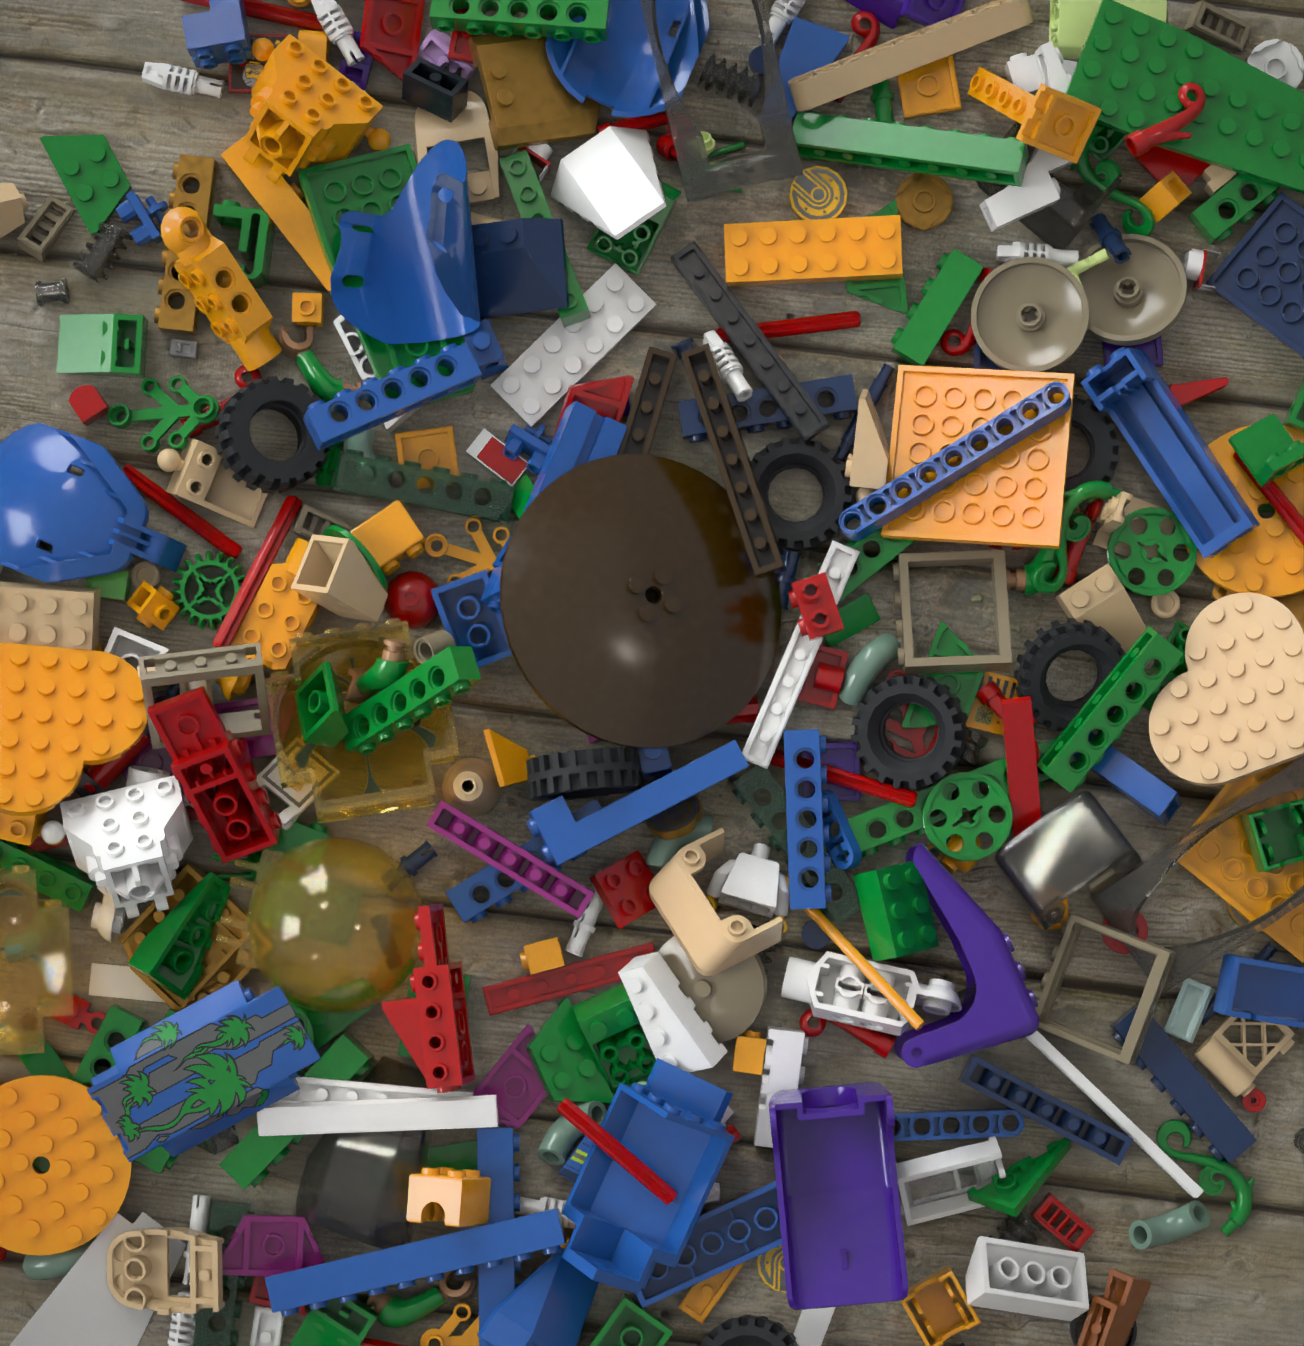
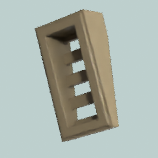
M1202 0L1193 5L1184 30L1227 48L1242 52L1252 24ZM1203 14H1205L1206 16L1203 20V23L1200 24ZM1213 18L1217 20L1212 30L1209 27ZM1225 22L1228 25L1224 35H1222L1220 32ZM1238 27L1239 30L1235 40L1230 39L1234 28Z
M50 194L17 238L19 248L43 262L75 213V209ZM50 208H53L57 212L61 213L62 217L59 218L54 214L50 213ZM44 218H46L47 220L51 221L56 225L54 227H51L47 223L43 222ZM39 228L42 231L46 232L48 236L45 237L38 233L36 230ZM31 238L39 242L41 245L39 246L38 244L31 241Z
M302 504L291 532L311 539L312 534L317 535L314 533L319 519L324 520L318 535H322L323 531L331 523L347 529L346 531L349 533L357 526L307 504ZM308 514L313 515L308 529H304L303 525Z

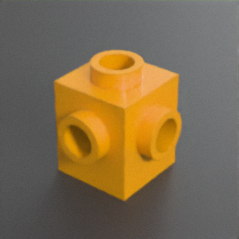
M145 580L142 581L126 602L127 605L138 613L137 620L148 628H151L154 624L162 631L174 619L175 614L181 608L172 601L175 595L161 585L156 589Z

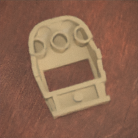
M468 90L467 107L452 123L426 110L417 108L414 116V152L416 162L419 164L421 159L428 153L427 148H432L441 141L448 139L460 143L484 138L490 170L467 174L470 205L501 200V193L499 192L501 170L499 150L495 151L488 124L491 120L488 106L480 96Z
M186 1227L144 1228L122 1233L111 1242L107 1251V1282L109 1289L115 1299L126 1307L141 1311L144 1308L157 1311V1315L183 1312L184 1314H195L203 1308H213V1312H219L225 1306V1301H223L222 1244L224 1243V1238ZM169 1239H182L190 1242V1297L170 1295Z

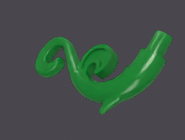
M1096 123L1077 164H1071L1070 169L1076 168L1082 179L1102 196L1139 210L1144 223L1142 225L1136 224L1132 220L1133 210L1127 209L1122 216L1123 229L1127 234L1148 236L1155 228L1154 214L1137 199L1114 188L1122 178L1119 165L1112 159H1104L1097 164L1095 172L1091 168L1088 159V149L1090 152L1093 151L1092 141L1105 128V126ZM1104 174L1106 178L1102 179L1097 175Z
M1095 480L1088 481L1070 491L1064 492L1066 498L1063 508L1060 549H1056L1059 572L1053 580L1046 581L1045 574L1049 569L1056 567L1055 562L1047 560L1035 566L1031 574V582L1037 591L1043 594H1051L1063 586L1068 565L1066 539L1073 542L1081 541L1091 530L1089 518L1081 513L1072 515L1073 511L1085 500L1091 503L1097 498L1103 500L1107 498L1112 499L1113 496L1116 497L1120 494L1121 490L1113 488L1110 483ZM1071 519L1075 524L1069 528V520Z
M1171 1119L1165 1121L1157 1131L1156 1141L1158 1147L1171 1158L1204 1166L1197 1179L1198 1185L1204 1190V1194L1216 1196L1224 1190L1225 1182L1223 1179L1216 1182L1213 1180L1215 1173L1224 1175L1232 1183L1236 1192V1203L1234 1201L1230 1202L1232 1212L1228 1215L1230 1219L1220 1228L1229 1237L1238 1227L1241 1229L1250 1216L1254 1177L1246 1181L1244 1175L1236 1167L1224 1160L1219 1162L1214 1156L1172 1149L1167 1142L1169 1135L1175 1132L1179 1133L1183 1138L1182 1147L1187 1148L1191 1143V1130L1181 1120Z

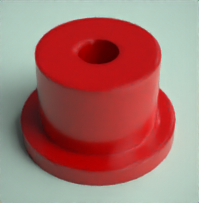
M1253 1089L1248 1095L1242 1097V1104L1249 1112H1259L1266 1104V1097L1262 1091Z

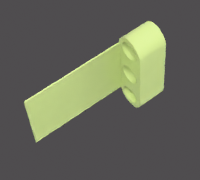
M1050 0L1049 42L1051 41L1054 48L1057 47L1060 50L1063 59L1078 61L1101 0ZM1113 0L1166 23L1167 0Z

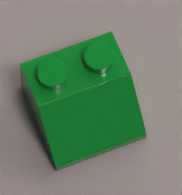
M324 661L294 694L303 742L334 748L349 733V723L346 718L340 683L330 662Z

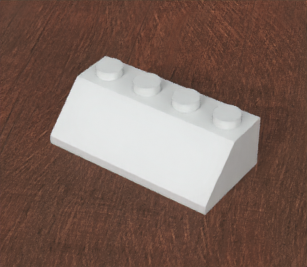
M984 1236L978 1237L965 1276L967 1305L1072 1321L1089 1310L1084 1253Z

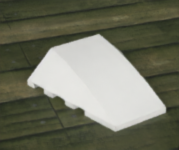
M609 126L562 158L550 195L552 200L556 203H562L571 212L575 211L587 222H593L597 228L616 240L666 207L661 182L657 176L658 170L653 160L654 153L649 144L650 137L648 132L640 129Z

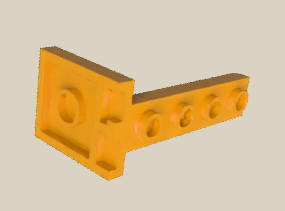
M980 66L977 73L972 77L970 88L967 94L1022 124L1016 139L1077 164L1102 111L1101 108L1042 83L1034 96Z

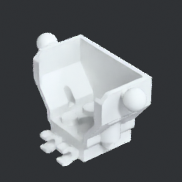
M173 775L61 802L60 808L63 824L54 820L46 822L41 828V836L45 842L57 844L67 835L77 867L88 873L89 878L92 881H96L98 887H105L106 892L112 896L115 908L125 907L127 917L130 919L140 916L137 904L154 899L158 912L169 909L166 897L174 895L172 880L176 878L175 869L179 867V861L183 858V854L193 840L186 808L189 805L193 806L187 801L185 794H182L179 780Z

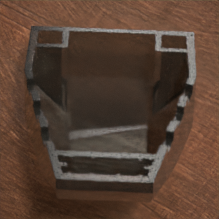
M386 1056L379 1060L362 1081L427 1088L426 1079L419 1068ZM433 1130L323 1134L307 1158L296 1199V1215L305 1216L307 1221L317 1226L381 1249L410 1243L417 1223L407 1221L409 1176L421 1173L423 1167L429 1168Z

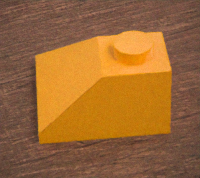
M491 729L483 730L499 787L506 788L528 781L526 760L535 758V754L529 756L527 749Z

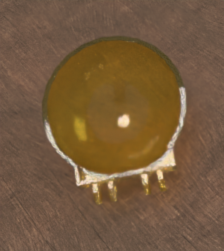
M333 836L310 840L286 852L264 848L259 863L242 859L235 860V866L245 870H255L257 875L255 881L246 880L238 876L231 877V884L253 889L245 921L229 917L221 918L220 923L224 924V926L243 929L241 939L222 934L217 935L216 941L239 947L235 964L258 969L273 988L280 986L287 999L293 1004L318 1013L344 1014L362 1011L385 1000L401 987L412 972L419 957L418 944L422 943L421 933L417 931L415 926V913H418L417 907L423 906L422 899L412 877L397 859L380 847L356 838Z

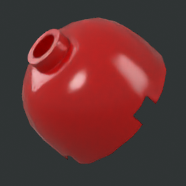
M407 571L398 574L390 580L387 585L388 597L384 607L387 615L394 623L405 629L416 630L428 626L435 620L439 612L430 590L438 587V585L430 576L418 571Z

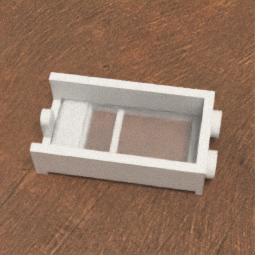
M996 1136L989 1137L988 1141L896 1163L901 1215L905 1216L907 1226L985 1207L970 1201L967 1191L973 1186L979 1190L992 1182L991 1176L997 1173L1000 1179L1006 1177L1001 1161L1002 1153Z

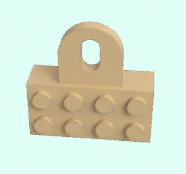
M0 581V643L84 650L96 649L99 646L101 588Z

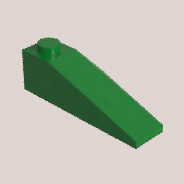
M209 872L143 939L128 964L163 988L186 1000L202 974L204 965L201 962L206 948H211L213 939L210 936L214 924L221 919L231 886L214 873Z

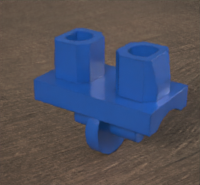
M132 190L126 194L128 200L117 207L116 211L125 224L139 216L143 224L130 232L139 247L155 241L157 244L162 242L161 232L153 218L156 217L161 225L165 216L163 212L169 208L167 202L161 201L157 203L154 197L150 196L145 199L149 206V209H146L139 196Z
M542 423L536 430L527 425L523 430L513 424L506 436V444L502 454L516 461L522 451L531 457L526 468L532 473L539 475L552 442L550 437L543 434L547 426Z

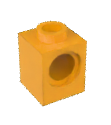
M1172 171L1138 201L1146 205L1153 212L1157 223L1182 203L1192 192L1177 174Z
M293 292L292 323L294 326L324 328L325 297L323 294Z
M558 936L524 945V952L519 953L523 969H529L530 975L566 965Z
M746 1030L743 1032V1035L736 1037L732 1071L762 1075L767 1039L761 1038V1032Z

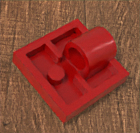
M820 645L797 701L835 710L849 652Z
M638 850L589 878L618 929L656 908L649 896V885L654 876Z

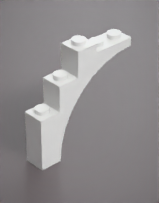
M1050 41L1041 45L1035 51L1042 72L1043 83L1066 93L1072 76L1066 74L1062 66L1064 62L1060 50L1057 47L1054 48ZM1035 148L1026 166L1022 186L1008 185L1005 189L984 200L979 205L991 232L1055 204L1060 199L1059 194L1061 190L1057 180L1054 177L1051 178L1049 174L1073 164V162Z

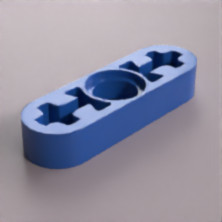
M821 790L822 795H828V813H822L823 825L829 824V842L824 843L837 868L854 869L859 866L862 860L859 844L836 794L831 790ZM811 811V814H812V816H813V818H814V820H815V823H816V816H815V814ZM834 821L838 823L840 828L839 835L836 838L831 833V825ZM847 851H849V855L847 856V861H846L845 858H844V856H846V855H847Z

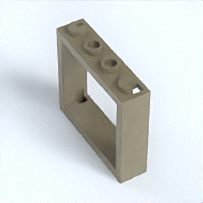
M1005 549L899 554L897 563L892 564L893 581H898L899 591L894 592V608L900 609V620H896L895 627L896 637H902V648H897L898 665H903L904 675L1010 671L1012 650ZM991 564L997 655L914 658L908 568Z
M260 642L139 657L140 678L152 749L166 748L147 713L148 706L155 704L153 686L255 674L259 709L218 715L226 730H230L235 739L272 734ZM255 654L256 657L255 659H247L246 655ZM147 667H155L156 671L147 672Z
M1071 914L1070 918H1067L1065 925H1062L1061 934H1063L1060 946L1056 945L1051 954L1050 961L1053 962L1050 973L1046 972L1041 981L1040 989L1043 992L1040 1000H1037L1038 1007H1035L1040 1020L1038 1028L1128 1065L1135 1064L1177 952L1086 916ZM1083 927L1156 955L1122 1048L1049 1019Z

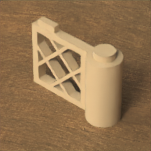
M1229 1016L1211 1036L1197 1047L1192 1056L1234 1097L1239 1095L1245 1097L1256 1086L1253 1081L1259 1072L1278 1052L1284 1055L1295 1043L1291 1039L1295 1033L1288 1026L1262 1021L1245 1022L1244 1018H1240V1022H1234L1238 1017ZM1229 1026H1240L1241 1043H1230L1222 1034ZM1246 1026H1261V1043H1246ZM1266 1026H1277L1285 1035L1277 1043H1267ZM1274 1046V1047L1267 1053V1047ZM1235 1047H1241V1053ZM1246 1047H1261L1262 1059L1256 1066L1247 1060Z

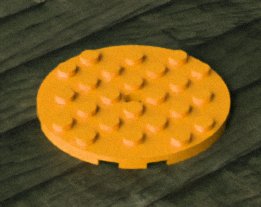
M1249 426L1241 427L1220 436L1211 442L1208 447L1260 525L1242 538L1231 543L1229 547L1213 558H1204L1197 548L1195 564L1212 582L1234 594L1248 592L1262 594L1271 598L1292 596L1304 591V545L1276 510L1275 514L1268 519L1262 518L1258 514V508L1263 504H1268L1269 501L1234 459L1235 450L1228 441L1232 435ZM1284 426L1294 442L1299 440L1301 443H1304L1303 431ZM1303 464L1274 481L1304 517ZM1184 545V547H1185V549H1186V551H1187V553H1188V555H1189V550H1188V548Z
M56 1075L21 1077L0 1085L1 1247L26 1255L40 1256L63 1253L93 1239L105 1229L119 1211L129 1189L132 1161L129 1162L127 1160L119 1137L117 1135L113 1136L103 1119L101 1106L95 1100H92L87 1089L90 1087ZM43 1156L49 1160L50 1168L45 1173H38L34 1170L33 1162L37 1157Z

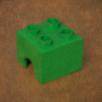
M1304 798L1240 815L1257 872H1267L1304 860Z

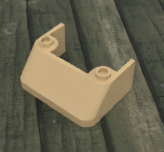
M723 828L682 847L657 873L649 885V896L695 969L704 976H714L779 943L783 926L781 916L756 929L753 928L748 919L740 915H733L721 921L692 875L700 872L707 861L723 854L725 837Z

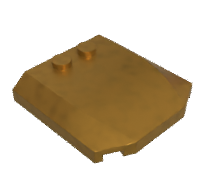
M496 34L473 36L468 40L474 68L479 69L491 117L488 124L495 151L591 138L595 133L601 104L588 97L585 98L582 104L565 89L554 74L548 59L545 45L548 37L529 39L524 35L500 37Z
M188 863L176 878L172 880L174 895L166 897L169 909L158 912L155 901H153L119 939L125 947L129 958L127 959L128 962L143 939L207 875L204 871L192 863ZM228 895L221 919L214 924L210 936L213 939L211 948H206L201 962L204 965L202 974L186 1000L181 999L147 978L131 965L129 966L173 1010L180 1011L236 980L241 982L276 943L269 933L259 923H256Z

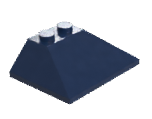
M519 218L472 225L480 319L569 308L563 219Z

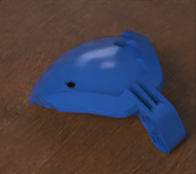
M610 0L611 10L607 41L587 43L580 39L558 41L548 37L545 42L548 59L554 74L565 89L582 104L585 98L588 97L600 104L613 108L610 116L633 118L653 115L668 109L681 99L710 29L707 0ZM579 16L575 17L572 21L580 23L585 18ZM673 22H678L681 24L678 25L676 36H669L668 32Z
M39 422L11 433L0 443L1 565L48 584L118 573L131 563L134 555L177 572L187 545L146 527L149 519L146 501L105 447ZM74 466L82 469L84 474L79 477L71 474L69 470ZM40 541L51 544L53 546L52 552L40 549Z

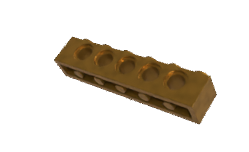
M180 154L179 162H174L173 179L176 180L175 191L170 192L169 208L189 207L196 210L203 217L206 227L210 231L218 163L215 158ZM191 181L200 183L199 190L194 194H188L185 191L186 185ZM184 223L183 232L187 237H189L190 229L187 226V224ZM164 248L162 252V266H165L164 277L159 278L158 294L162 295L161 306H156L154 323L158 324L161 332L197 336L200 310L196 307L194 303L195 298L190 290L185 288L174 277L176 272L174 267L175 261L179 257L169 248ZM174 297H185V304L182 308L177 310L171 308V301Z

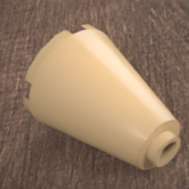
M466 758L453 764L446 772L442 784L445 801L470 817L480 816L491 810L497 803L501 792L494 768L486 761L477 758ZM470 780L473 782L474 788L472 791L466 792L463 785L465 781Z

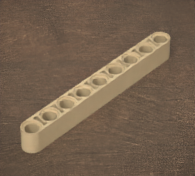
M994 0L792 78L788 81V85L796 110L805 111L1029 25L1034 21L1028 0Z

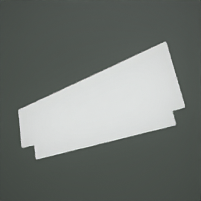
M144 1212L140 1214L133 1224L117 1213L10 1346H137L154 1310L144 1308L141 1311L129 1308L115 1299L107 1282V1251L111 1242L122 1233L135 1229L162 1228L163 1226ZM169 1239L170 1278L186 1247V1244L180 1239Z

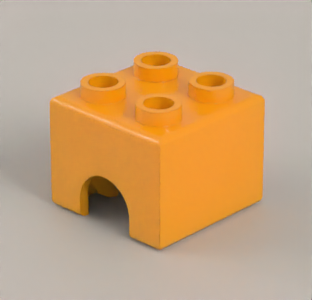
M399 500L394 501L350 531L371 553L386 576L401 568L399 562L409 556L412 560L425 551V537Z
M423 1167L421 1173L409 1176L407 1221L423 1223V1221L440 1220L445 1221V1226L451 1227L488 1224L491 1178L480 1176V1170L463 1169L460 1171L454 1170L452 1167Z
M949 1265L908 1288V1296L901 1300L925 1346H941L950 1336L962 1330H969L981 1323L973 1307L967 1305V1296Z

